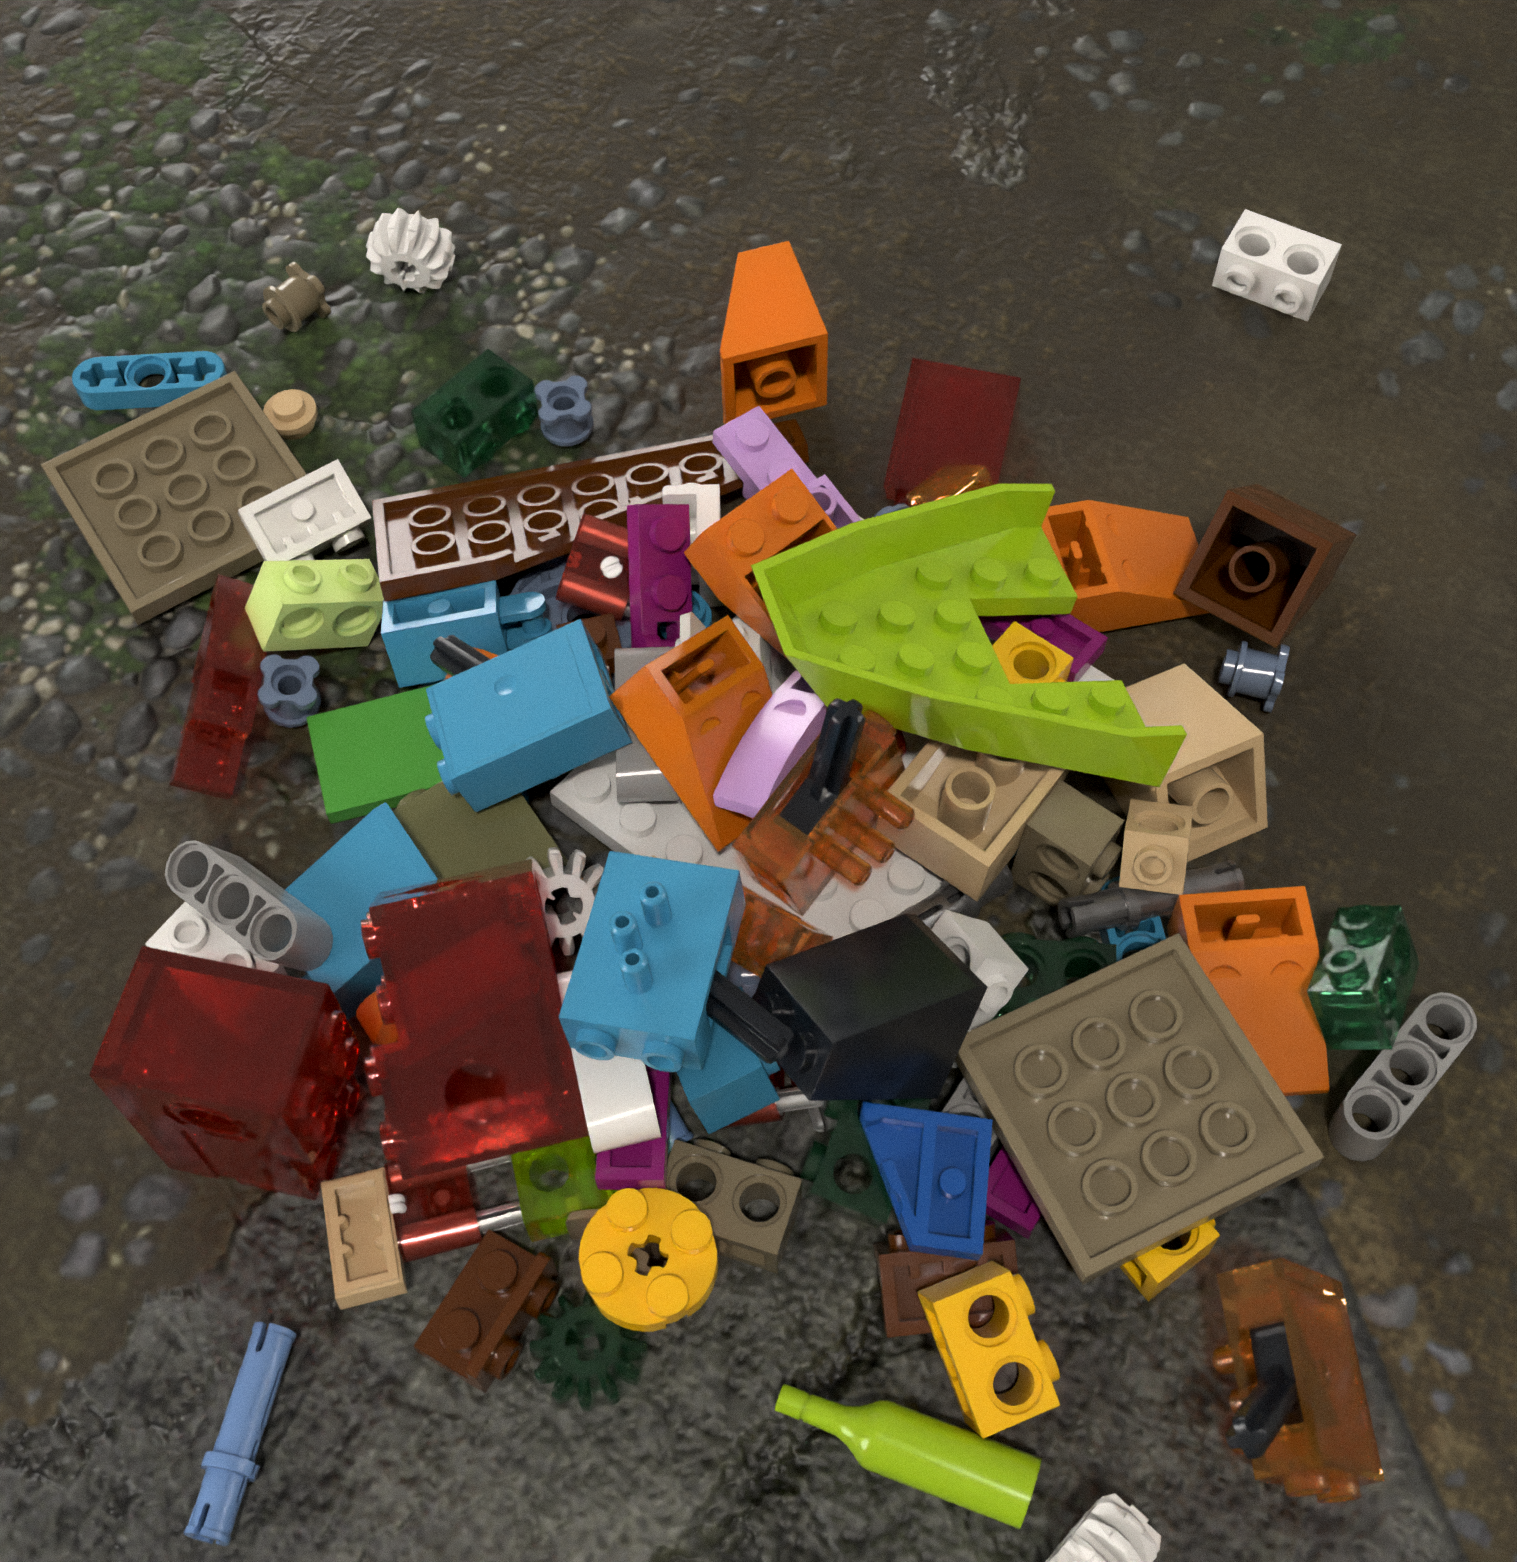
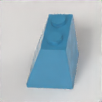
M386 802L374 808L285 889L322 917L331 928L333 943L328 958L320 967L312 971H304L306 975L296 981L315 1013L327 1007L338 1026L354 1017L359 1005L373 992L464 939L448 893Z

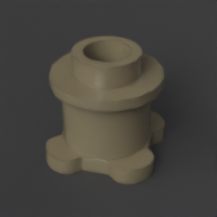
M291 262L286 266V272L290 277L277 287L267 286L263 290L265 302L262 304V309L269 321L278 329L286 328L291 332H297L302 327V321L316 312L321 318H325L331 313V309L326 302L324 296L325 288L316 276L309 275L302 270L296 262Z

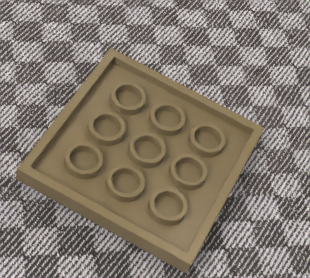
M235 371L41 464L47 478L137 625L264 561L241 521L238 509L307 475Z
M1179 933L967 1032L955 1059L987 1118L993 1119V1129L1082 1285L1319 1166L1324 1158L1322 1152Z

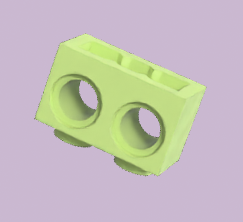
M370 559L263 561L244 609L263 652L365 647L369 645L382 618L384 598L379 578Z

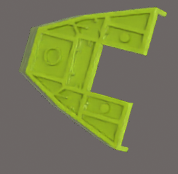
M995 484L850 523L751 565L784 655L826 707L837 698L846 702L855 699L862 704V714L868 721L962 749L1155 787L1161 786L1187 736L1182 725L1146 727L1122 680L1009 683L978 616L1070 614L1078 597L1041 528L1055 494L1052 484Z

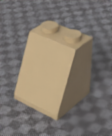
M1185 663L1125 687L1146 727L1182 725L1187 733L1160 787L1102 776L1126 816H1128L1131 799L1194 806L1187 862L1268 828L1264 733Z

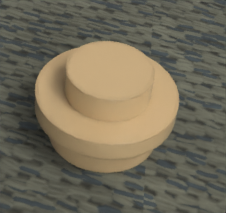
M296 389L284 390L273 395L266 402L263 412L281 438L287 440H296L308 435L313 430L318 415L313 397L302 390Z

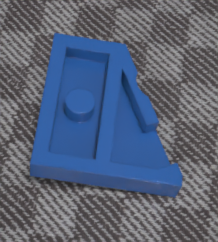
M863 1102L859 1120L909 1250L912 1252L978 1261L983 1255L993 1119Z

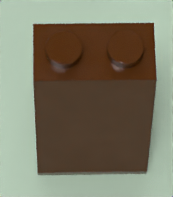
M1259 484L1228 489L1174 594L1277 648L1328 587L1357 534Z

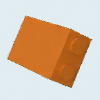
M786 241L739 252L720 347L724 425L757 406H760L769 419L827 405L828 332L790 242Z

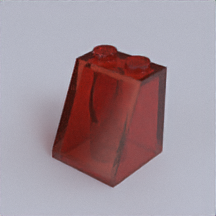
M912 358L884 481L886 497L894 499V506L905 503L909 507L991 485L1002 484L1020 412L1021 378Z

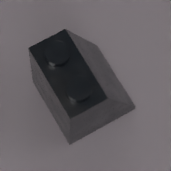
M903 914L767 964L752 999L792 1030L795 1036L788 1053L780 1061L777 1060V1062L809 1101L938 1099L988 987L916 914Z

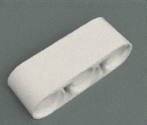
M573 970L557 974L562 1004ZM571 1048L594 1154L662 1138L646 1066L641 1060L615 1055L611 1060H595Z

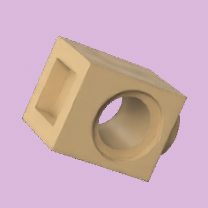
M1131 799L1124 831L1119 887L1183 895L1194 806Z

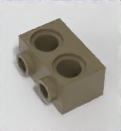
M1060 780L1025 826L1011 869L1013 881L1057 910L1058 903L1063 898L1100 892L1103 886L1111 879L1112 875L1109 872L1123 851V848L1115 842L1125 820Z
M675 1139L667 1160L666 1190L680 1194L683 1186L692 1180L701 1179L710 1182L715 1187L713 1193L705 1200L691 1202L710 1220L718 1255L778 1274L802 1202V1179L794 1177V1173L790 1168L773 1160L757 1159L755 1164L730 1157L731 1152L727 1148L709 1140L696 1139L692 1145ZM757 1199L768 1200L778 1208L776 1215L764 1222L752 1221L742 1211L748 1203Z

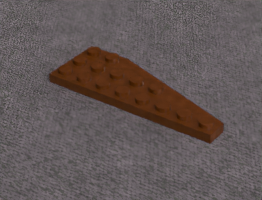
M792 419L773 423L803 462L808 463L807 441L797 420ZM713 435L375 499L372 500L379 583L384 602L498 580L586 547V545L577 543L584 518L624 532L628 531L627 505L663 504L662 488L666 485H683L686 483H698L701 485L719 484L721 496L742 488L744 483L712 443Z

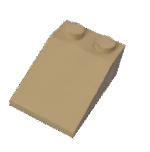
M930 739L883 795L875 834L978 902L1019 848L1027 822L1060 780L1063 781L1070 770L966 750Z

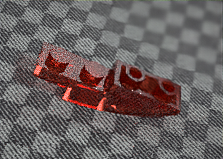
M220 574L216 577L191 682L194 684L169 783L171 786L226 800L233 795L245 739L251 734L257 707L258 690L261 687L263 677L260 664L267 655V651L263 652L245 610L246 603L254 586L253 584Z

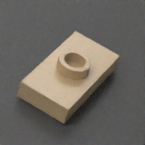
M382 1167L321 1182L335 1299L340 1310L408 1293L396 1213H391L388 1196L392 1195V1187L387 1168Z

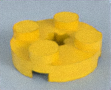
M625 1188L611 1195L607 1204L600 1208L587 1224L579 1247L578 1260L582 1281L594 1304L608 1320L633 1331L653 1332L667 1328L666 1324L677 1322L685 1315L687 1317L691 1316L708 1299L718 1272V1253L710 1220L686 1197L661 1188H643L639 1190ZM647 1243L659 1244L660 1254L668 1258L664 1268L652 1266L647 1276L638 1274L637 1260L631 1257L632 1252L636 1248H644Z

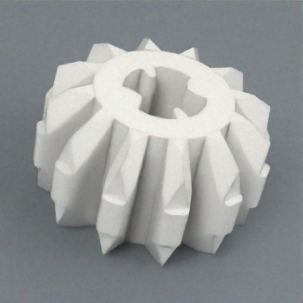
M397 208L394 214L382 213L379 221L375 223L373 232H370L366 244L368 249L366 257L371 261L370 271L375 274L384 275L385 284L395 283L400 285L403 292L407 288H414L419 293L424 294L427 288L440 289L449 271L452 270L455 260V245L451 242L452 232L445 228H439L438 218L426 219L422 217L419 210L415 214H408L403 209Z
M552 847L547 852L550 867L542 870L537 860L531 856L524 861L527 870L534 877L532 881L521 877L511 878L509 882L510 888L526 897L507 903V911L510 916H526L516 928V932L521 939L531 937L539 931L536 941V947L539 952L547 953L552 947L555 938L559 937V944L564 955H572L575 949L572 936L579 933L582 938L584 936L599 887L596 885L601 880L604 868L600 864H595L583 871L586 855L578 849L574 850L569 857L567 865L563 866L559 849ZM564 887L570 897L576 898L575 904L567 902V906L570 909L568 912L556 914L552 905L545 904L547 898L555 900L552 891Z
M1114 1493L1098 1499L1085 1512L1077 1524L1071 1528L1045 1562H1153L1160 1550L1161 1535L1147 1523L1149 1519L1133 1504L1129 1506Z

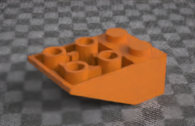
M790 469L705 529L685 550L684 554L716 597L787 658L782 650L751 565L834 531L837 527L795 471Z
M1093 500L1049 506L1041 528L1078 596L1070 615L1098 632L1209 613L1174 594L1199 546L1188 517Z
M729 615L646 664L609 696L717 851L723 849L762 820L716 807L713 794L740 740L760 710L772 697L764 665Z
M1296 886L1179 895L1167 925L1168 937L1177 933L1180 934L1284 1096L1328 1093L1330 1088L1319 947L1306 887Z

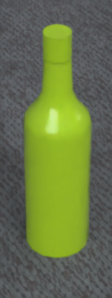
M783 1384L776 1402L775 1411L797 1420L801 1419L809 1425L835 1435L849 1448L858 1464L864 1469L1020 1530L1033 1494L1042 1458L987 1437L983 1439L977 1433L890 1400H878L860 1406H846L813 1394L809 1395L808 1392Z

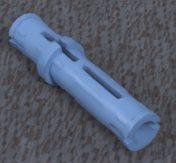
M255 1322L253 1324L248 1347L213 1451L205 1452L200 1466L206 1472L188 1526H186L184 1535L210 1544H213L214 1540H216L215 1543L220 1546H228L230 1544V1536L247 1483L256 1480L260 1468L254 1461L292 1343H294L296 1333L286 1327L269 1323L266 1330L267 1324L264 1322Z

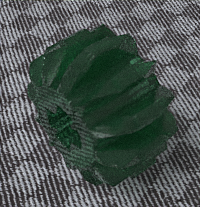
M586 1290L583 1294V1306L574 1307L573 1301L568 1294H561L558 1297V1303L563 1315L559 1319L550 1313H541L537 1322L540 1328L549 1336L538 1337L531 1340L529 1344L532 1356L544 1360L534 1370L539 1384L555 1382L552 1396L559 1404H564L578 1389L579 1405L583 1411H591L593 1409L595 1391L602 1389L607 1401L612 1405L617 1404L621 1398L615 1381L619 1378L627 1384H638L641 1379L640 1372L629 1361L640 1360L648 1356L646 1341L633 1338L639 1331L623 1328L603 1316ZM597 1337L601 1349H604L601 1353L594 1349L595 1359L585 1362L581 1361L577 1349H575L576 1345L583 1349L585 1347L582 1341L584 1338Z

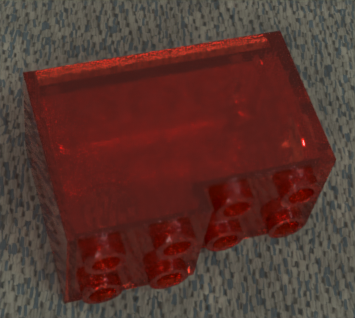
M523 860L378 893L369 906V911L366 912L367 919L361 920V931L369 960L379 957L381 959L384 975H381V985L376 986V996L383 1024L374 1044L369 1046L370 1056L364 1057V1067L371 1096L383 1095L386 1106L384 1108L385 1121L379 1123L380 1138L386 1161L389 1163L398 1160L402 1180L589 1136L572 1050L559 1020L562 1001L557 981L558 973L533 860Z
M142 946L89 1076L168 1168L218 1179L219 1175L234 1178L242 1185L316 1201L321 1182H328L335 1173L339 1159V1144L336 1143L343 1120L349 1121L353 1117L358 1105L360 1085L353 1072L357 1065L360 1046L359 1040L356 1039L345 1013L342 1011L329 984Z

